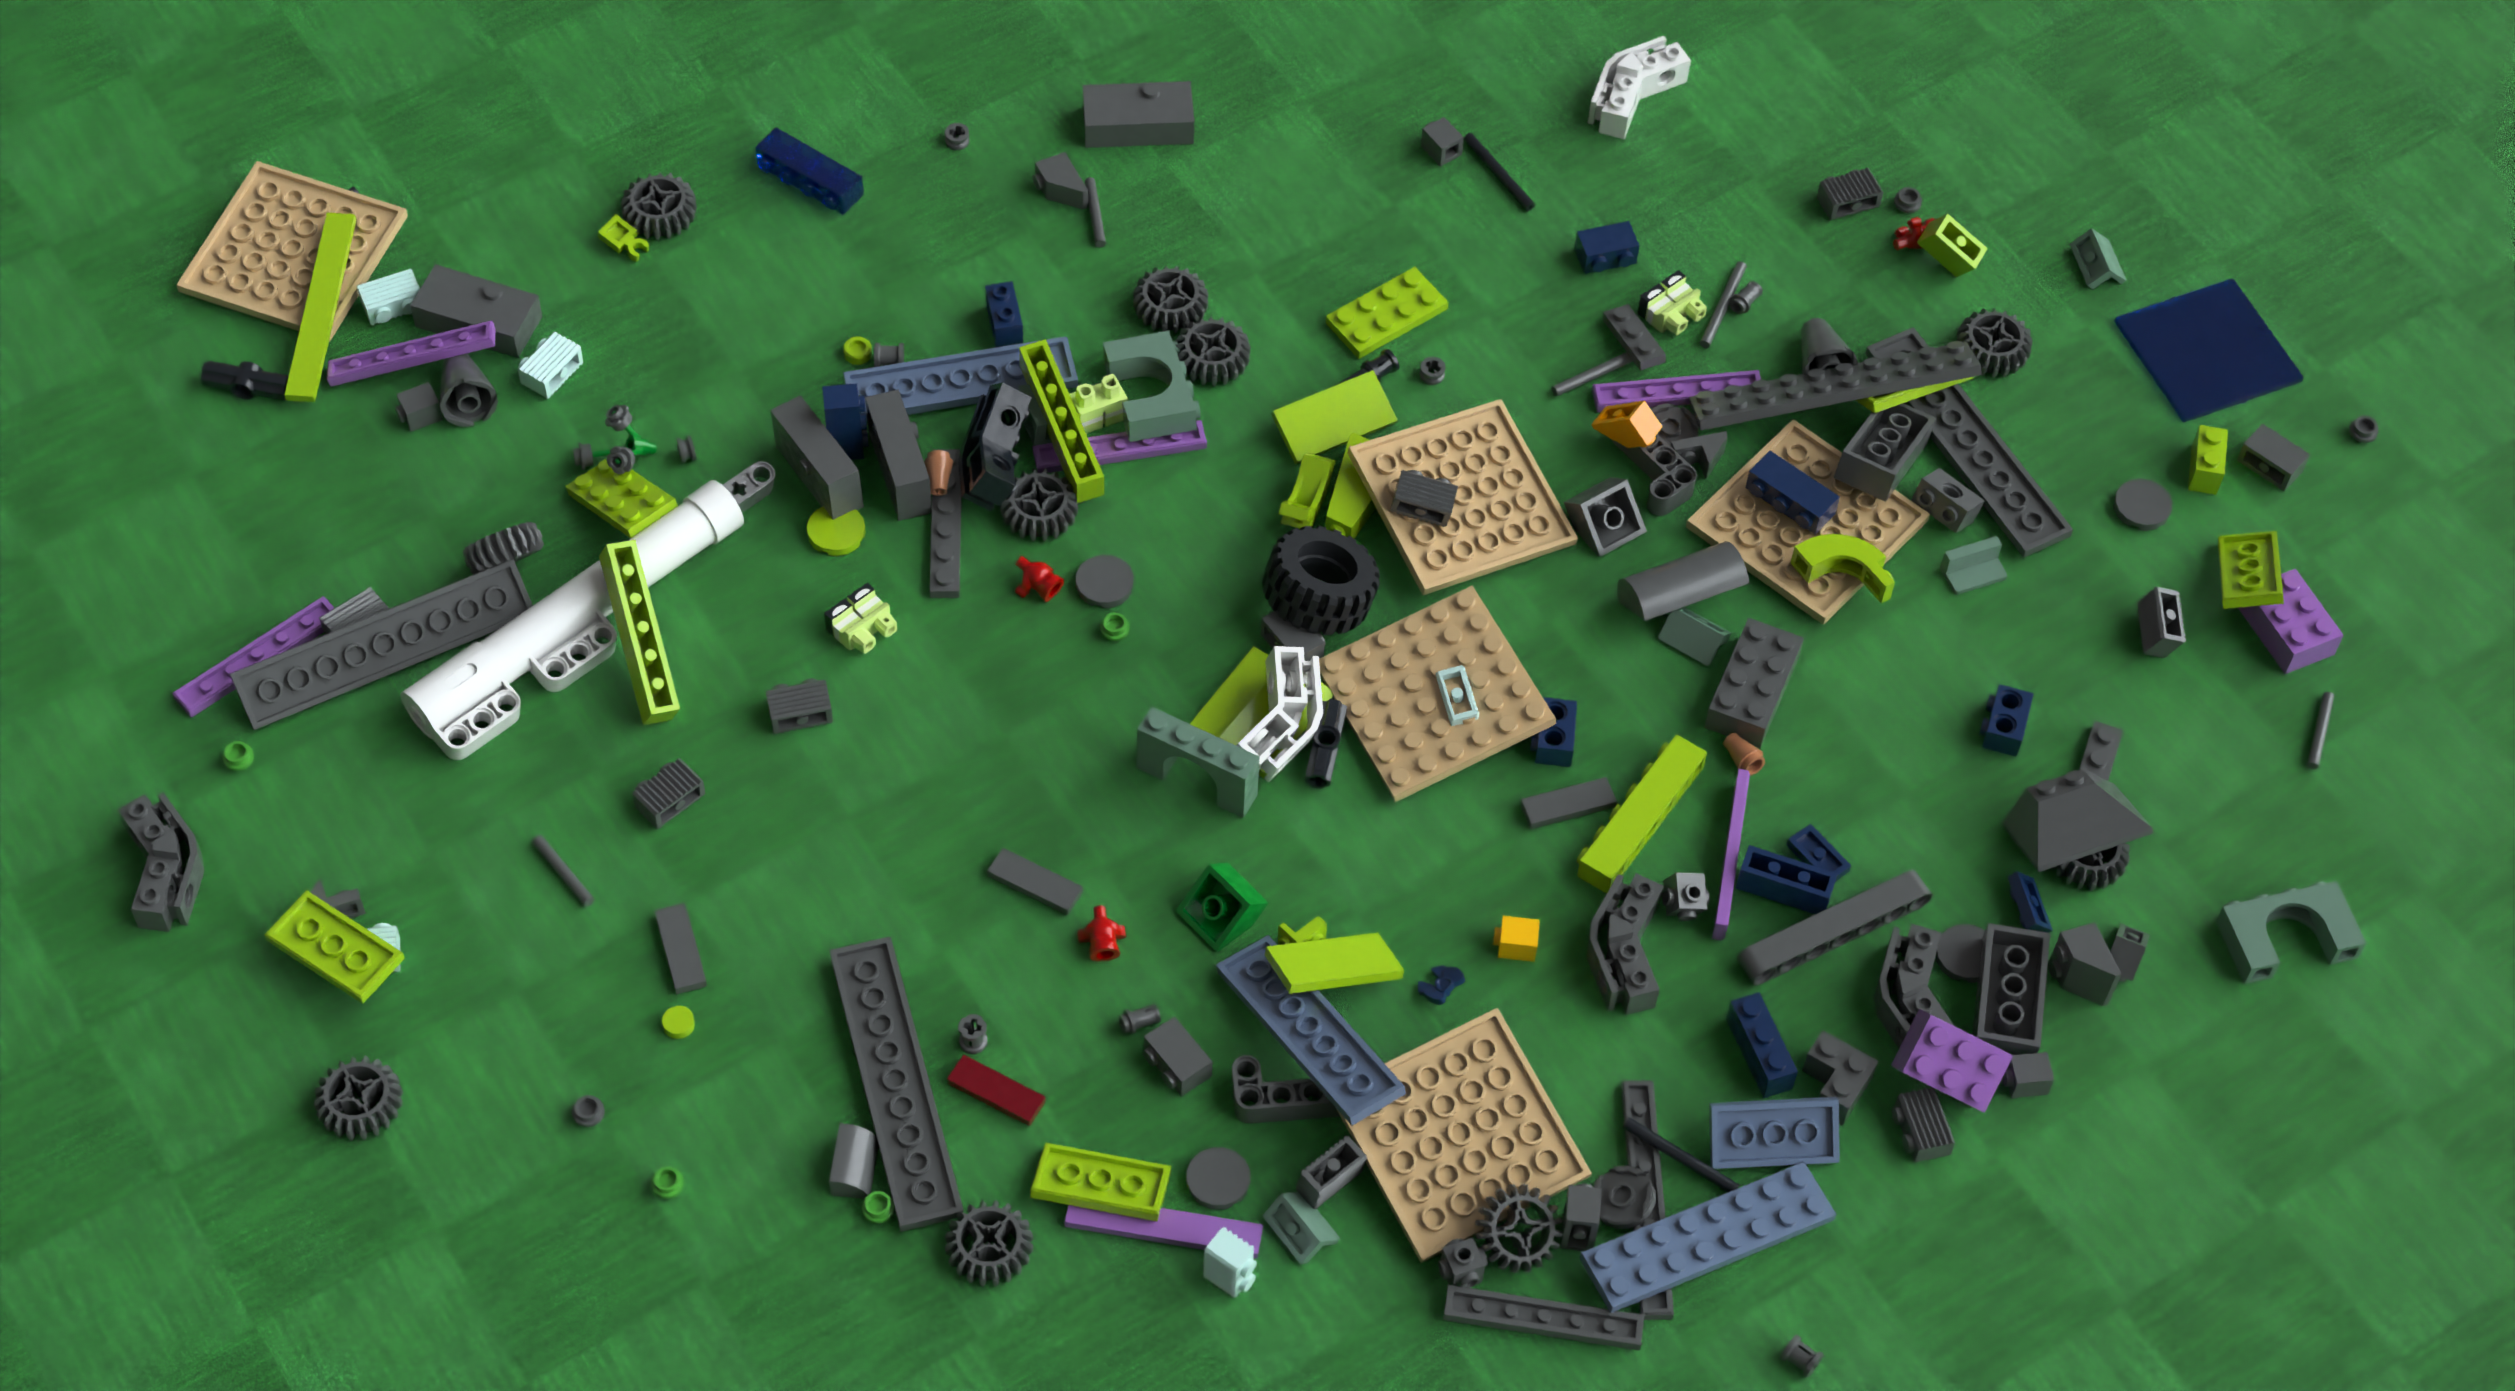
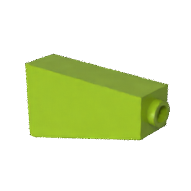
M1352 432L1348 439L1326 514L1325 527L1326 530L1333 531L1335 529L1342 532V535L1346 537L1351 536L1355 539L1376 509V506L1347 454L1350 446L1369 441V439Z

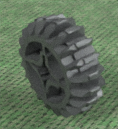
M661 172L657 176H651L648 173L645 179L638 177L637 183H630L628 189L624 190L621 202L623 219L638 230L637 236L644 233L646 239H649L651 236H655L657 240L661 236H667L670 239L672 233L680 235L681 229H688L689 222H694L697 210L695 193L691 190L689 183L683 182L681 176L674 178L671 173L667 176H663Z
M1165 264L1163 270L1154 267L1152 273L1145 272L1143 279H1138L1137 287L1133 291V307L1138 319H1142L1144 326L1151 325L1153 332L1161 328L1163 332L1173 330L1176 334L1178 329L1187 328L1189 322L1197 324L1199 317L1203 319L1208 309V291L1205 288L1204 280H1199L1197 273L1190 274L1188 267L1183 271L1179 270L1177 265L1174 269H1169Z
M1995 307L1991 312L1984 308L1980 313L1973 311L1972 315L1966 317L1958 328L1956 341L1967 342L1981 364L1982 376L1987 372L1991 373L1993 378L1997 373H2000L2005 378L2009 372L2015 374L2018 368H2023L2030 357L2033 344L2030 337V329L2025 328V321H2017L2016 314L2008 316L2006 310L1998 313Z
M1210 316L1208 321H1204L1199 317L1197 324L1189 322L1187 328H1182L1180 336H1177L1176 341L1178 344L1176 347L1180 350L1178 358L1179 361L1185 362L1187 376L1190 375L1192 382L1200 379L1202 385L1206 382H1211L1215 387L1219 381L1226 385L1228 378L1236 381L1238 374H1243L1245 367L1250 362L1251 346L1247 334H1243L1241 326L1235 327L1233 320L1225 323L1223 317L1218 321L1214 320L1212 316Z
M1033 468L1029 475L1022 471L1020 478L1015 477L1016 489L1010 498H1006L1000 505L1003 521L1006 526H1010L1012 533L1019 532L1022 539L1029 535L1033 542L1036 537H1042L1045 542L1049 535L1057 539L1059 532L1066 533L1068 526H1073L1075 517L1078 514L1076 493H1073L1072 484H1069L1067 477L1059 478L1057 471L1051 475L1048 474L1046 468L1042 473H1037Z
M534 522L514 525L485 536L466 546L463 550L464 561L472 574L512 559L516 562L540 551L544 546L543 537Z
M2123 843L2052 867V869H2057V878L2066 877V885L2072 882L2077 883L2078 890L2083 885H2087L2090 892L2095 889L2096 885L2103 890L2108 884L2114 885L2118 878L2124 875L2125 867L2128 866L2130 856L2128 855L2130 845ZM2109 854L2111 861L2103 864L2102 859L2104 855Z
M366 1055L361 1062H357L356 1058L352 1056L350 1063L346 1065L339 1060V1068L337 1070L328 1067L327 1074L329 1077H320V1087L315 1088L314 1092L316 1097L314 1107L318 1111V1119L324 1123L325 1129L329 1132L334 1130L335 1135L339 1138L346 1134L351 1141L356 1134H360L363 1140H366L367 1133L373 1132V1134L378 1136V1128L381 1126L389 1129V1119H397V1109L402 1108L403 1104L401 1099L403 1090L399 1085L400 1080L395 1073L393 1074L392 1068L389 1065L383 1066L378 1058L371 1063ZM354 1092L357 1093L358 1097L362 1098L364 1104H361L359 1099L355 1098Z
M1514 1184L1507 1185V1194L1502 1188L1496 1189L1497 1200L1492 1196H1488L1485 1200L1490 1208L1480 1207L1478 1210L1480 1214L1485 1216V1219L1475 1221V1225L1483 1226V1232L1475 1234L1476 1239L1486 1240L1480 1247L1484 1252L1492 1250L1487 1260L1494 1262L1499 1258L1498 1268L1505 1269L1509 1264L1510 1272L1514 1273L1518 1272L1520 1266L1523 1272H1530L1531 1263L1536 1268H1541L1543 1266L1541 1257L1546 1260L1553 1258L1548 1248L1558 1249L1560 1247L1557 1242L1553 1241L1554 1236L1561 1237L1563 1235L1562 1231L1555 1230V1224H1561L1562 1218H1553L1552 1216L1558 1210L1557 1205L1547 1207L1551 1197L1543 1195L1539 1198L1540 1189L1533 1187L1529 1192L1527 1184H1520L1518 1190ZM1520 1201L1532 1206L1540 1219H1529L1526 1216L1525 1209H1521ZM1509 1205L1510 1209L1507 1210L1506 1222L1496 1227L1500 1213ZM1517 1223L1532 1225L1531 1227L1524 1228V1231H1519L1520 1233L1506 1231L1514 1229V1225H1518ZM1541 1230L1538 1243L1529 1251L1532 1235L1536 1231ZM1498 1237H1509L1513 1247L1517 1248L1518 1256L1505 1250L1500 1244Z
M982 1199L980 1208L976 1209L973 1205L969 1204L967 1207L968 1214L959 1211L957 1214L958 1221H951L949 1224L950 1232L945 1234V1241L948 1243L945 1246V1252L947 1256H950V1266L957 1267L956 1273L959 1277L967 1274V1281L970 1284L976 1278H979L982 1287L986 1284V1280H992L993 1285L997 1287L999 1278H1003L1008 1283L1011 1281V1272L1020 1276L1022 1273L1021 1265L1028 1266L1030 1262L1028 1255L1033 1253V1244H1031L1033 1232L1028 1230L1029 1222L1027 1219L1021 1220L1022 1213L1020 1210L1011 1213V1205L1009 1203L1003 1208H999V1202L996 1199L992 1206H986L985 1201ZM1011 1233L1016 1243L1009 1253L1004 1243L1007 1241L1006 1237ZM968 1234L973 1237L974 1242L969 1253L963 1248V1242Z

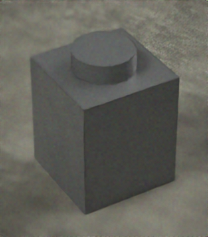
M1442 117L1422 128L1421 147L1441 167L1462 155L1464 137L1445 117Z
M429 382L396 394L399 406L395 407L396 414L401 423H407L411 432L443 420L439 401Z
M2047 1052L2013 1055L2002 1077L2004 1086L2009 1087L2011 1098L2049 1094L2054 1083V1076Z

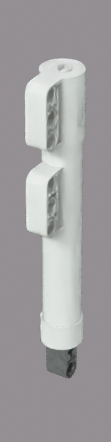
M759 461L723 485L716 480H710L685 497L682 504L629 539L628 541L636 540L648 588L709 545L719 543L742 527L744 524L742 513L771 493L775 478L774 468L767 462ZM756 477H763V478H765L767 481H765V482H759V481L755 480L754 478H756ZM600 560L481 642L472 643L401 692L402 703L412 720L425 735L436 742L450 759L462 760L518 721L520 716V697L509 684L526 672L530 671L546 690L559 692L608 659L615 652L617 632L606 618L613 613V608ZM604 637L610 640V642L601 644L596 639ZM582 654L586 658L578 661L573 659L572 656ZM556 670L562 673V675L551 677L548 673ZM503 704H509L514 708L510 711H503L499 707ZM479 721H485L489 726L478 728L474 724ZM454 738H460L465 743L456 746L451 744L450 741Z

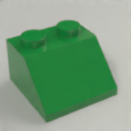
M1228 862L1208 864L1175 911L1218 952L1251 928L1269 902Z

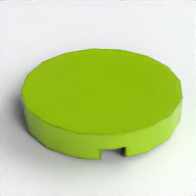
M821 507L809 517L807 524L808 540L813 548L819 552H828L830 556L847 555L855 551L861 545L863 537H865L864 518L858 510L854 509L836 519H832L826 509Z

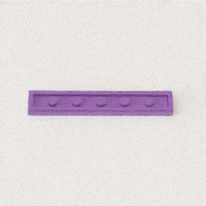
M487 321L329 360L327 381L330 387L494 347L495 326L492 321Z
M1759 370L1602 383L1593 384L1592 394L1597 413L1602 412L1606 406L1645 401L1649 408L1667 403L1675 404V406L1690 405L1689 397L1696 396L1701 391L1714 392L1724 390L1731 385H1749L1754 381L1761 380Z
M1201 420L1197 421V430L1129 442L1127 432L1088 437L1099 465L1207 449V440ZM1052 443L1032 446L1037 473H1042L1045 468L1048 473L1063 471Z
M322 596L172 693L174 699L192 718L236 689L229 673L311 641L322 634L324 631L319 617L334 609V606Z
M1738 769L1734 785L1712 939L1720 941L1725 939L1729 923L1750 778L1749 771Z
M1068 1205L1065 1218V1227L1202 1250H1205L1206 1246L1221 1228L1227 1227V1231H1232V1235L1237 1234L1238 1239L1243 1238V1242H1248V1246L1253 1245V1258L1256 1259L1258 1258L1263 1224L1161 1208L1158 1222Z

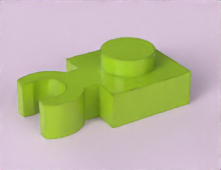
M617 214L598 231V238L618 254L623 249L627 250L629 258L635 262L639 261L640 255L635 249L640 248L646 253L649 251L648 242L644 239L636 238L638 230Z

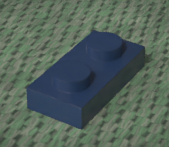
M1809 824L1788 839L1786 845L1803 863L1837 873L1836 881L1850 872L1852 865L1812 824Z
M2018 871L2008 876L2011 886L2010 894L2018 905L2020 911L2019 919L2022 926L2027 930L2045 933L2052 932L2053 930L2034 878Z

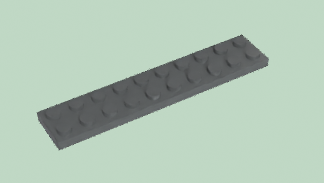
M1912 327L1868 346L1865 355L1868 358L1880 359L1890 357L1897 352H1916L1923 347L1929 346L1916 329ZM1959 384L1904 403L1936 418L1930 435L1931 440L1970 490L1985 500L1983 503L1984 508L2023 558L2071 537L2072 527Z
M1953 341L1946 346L1936 348L1923 347L1919 351L1911 353L1897 352L1890 357L1880 359L1868 358L1857 365L1842 363L1835 368L1825 370L1812 369L1806 375L1786 374L1779 379L1769 381L1757 380L1752 384L1744 386L1731 385L1724 390L1714 392L1701 391L1696 396L1689 397V404L1700 430H1706L1982 375L1981 364L1967 342Z
M512 559L229 673L251 726L253 730H256L494 632L533 605L515 561Z
M891 936L829 950L900 1232L956 1219L958 1212H964Z

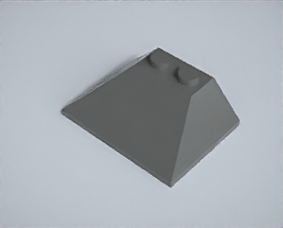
M2085 769L2070 771L2066 775L2051 780H2044L2036 785L2027 787L2002 822L2003 828L2038 872L2153 834V828L2114 783Z

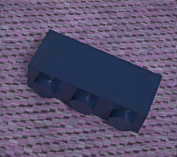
M857 383L822 386L826 429L851 460L864 459L863 447H869L864 395H858Z
M1770 450L1749 471L1745 487L1752 495L1761 498L1773 506L1777 512L1785 514L1801 528L1807 529L1815 535L1836 514L1840 496Z
M1749 845L1740 869L1736 889L1816 915L1827 909L1838 874Z
M1760 992L1730 1001L1726 1021L1763 1098L1792 1090L1798 1070Z

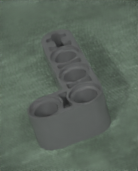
M1658 434L1655 436V441L1644 448H1627L1611 439L1623 453L1653 480L1650 484L1646 504L1650 513L1657 516L1667 515L1693 496L1697 478L1695 469Z
M1250 1055L1239 1056L1232 1064L1231 1086L1234 1112L1237 1119L1243 1123L1253 1124L1341 1117L1336 1107L1311 1079L1262 1082L1260 1063ZM1249 1073L1252 1076L1245 1078L1240 1076V1074ZM1309 1096H1315L1319 1098V1100L1310 1101L1306 1098ZM1280 1098L1287 1100V1102L1280 1104L1274 1100ZM1252 1101L1255 1105L1246 1106L1243 1102Z

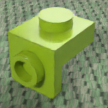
M1320 916L1314 918L1297 932H1294L1284 922L1278 926L1279 945L1322 940L1327 937V923Z

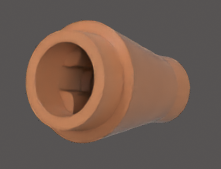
M931 451L924 460L930 478V490L932 495L942 496L947 494L953 460L946 451Z
M1732 733L1725 738L1723 745L1728 750L1738 769L1748 770L1751 776L1763 768L1765 758L1761 750L1742 739L1737 733Z

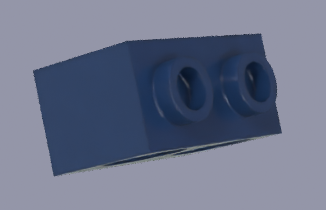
M1013 281L985 285L986 310L995 348L1023 343V323Z
M1999 684L1996 694H1989L1985 711L1990 712L1989 719L1983 718L1979 735L1984 736L1982 748L2017 757L2023 741L2034 693Z
M1543 697L1557 720L1555 725L1531 737L1530 751L1536 752L1535 764L1571 767L1574 753L1577 701Z

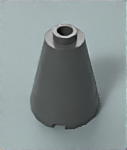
M1813 318L1804 323L1801 328L1803 375L1808 374L1812 369L1825 370L1835 368L1842 363L1858 364L1856 355L1826 320Z
M468 353L444 359L439 406L446 420L457 426L465 427L474 426L473 422L481 419L483 422L488 420L496 411L498 404L497 393L492 384Z

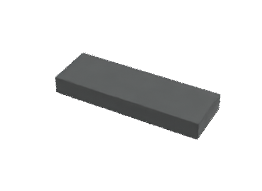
M1607 777L1523 798L1520 805L1530 829L1615 808L1617 800Z
M1002 848L987 870L988 877L1066 915H1069L1083 893V886L1005 848Z
M681 903L655 910L676 994L707 987L686 904Z

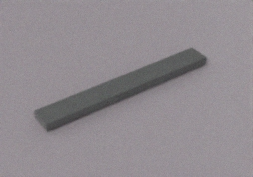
M1653 1080L1622 1081L1621 1097L1624 1124L1628 1117L1658 1134ZM1624 1129L1627 1166L1641 1169L1651 1180L1656 1191V1203L1651 1215L1641 1224L1632 1227L1633 1231L1666 1218L1660 1151ZM1672 1288L1639 1301V1313L1644 1315V1320H1673Z

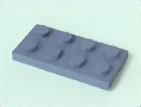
M1836 1097L1709 1103L1710 1166L1713 1169L1797 1165L1805 1162V1164L1840 1163L1839 1100Z

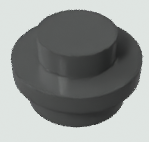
M1905 187L1896 194L1894 204L1902 212L1914 213L1921 208L1922 198L1916 189Z
M2369 416L2358 417L2352 421L2349 427L2350 435L2362 443L2374 441L2379 432L2377 422Z
M590 1095L580 1097L572 1108L574 1121L582 1127L597 1125L602 1121L605 1114L603 1103L598 1098Z

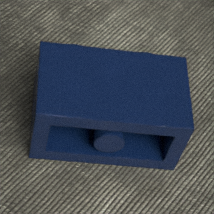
M1626 221L1577 231L1574 250L1584 274L1637 264L1640 245L1630 222Z

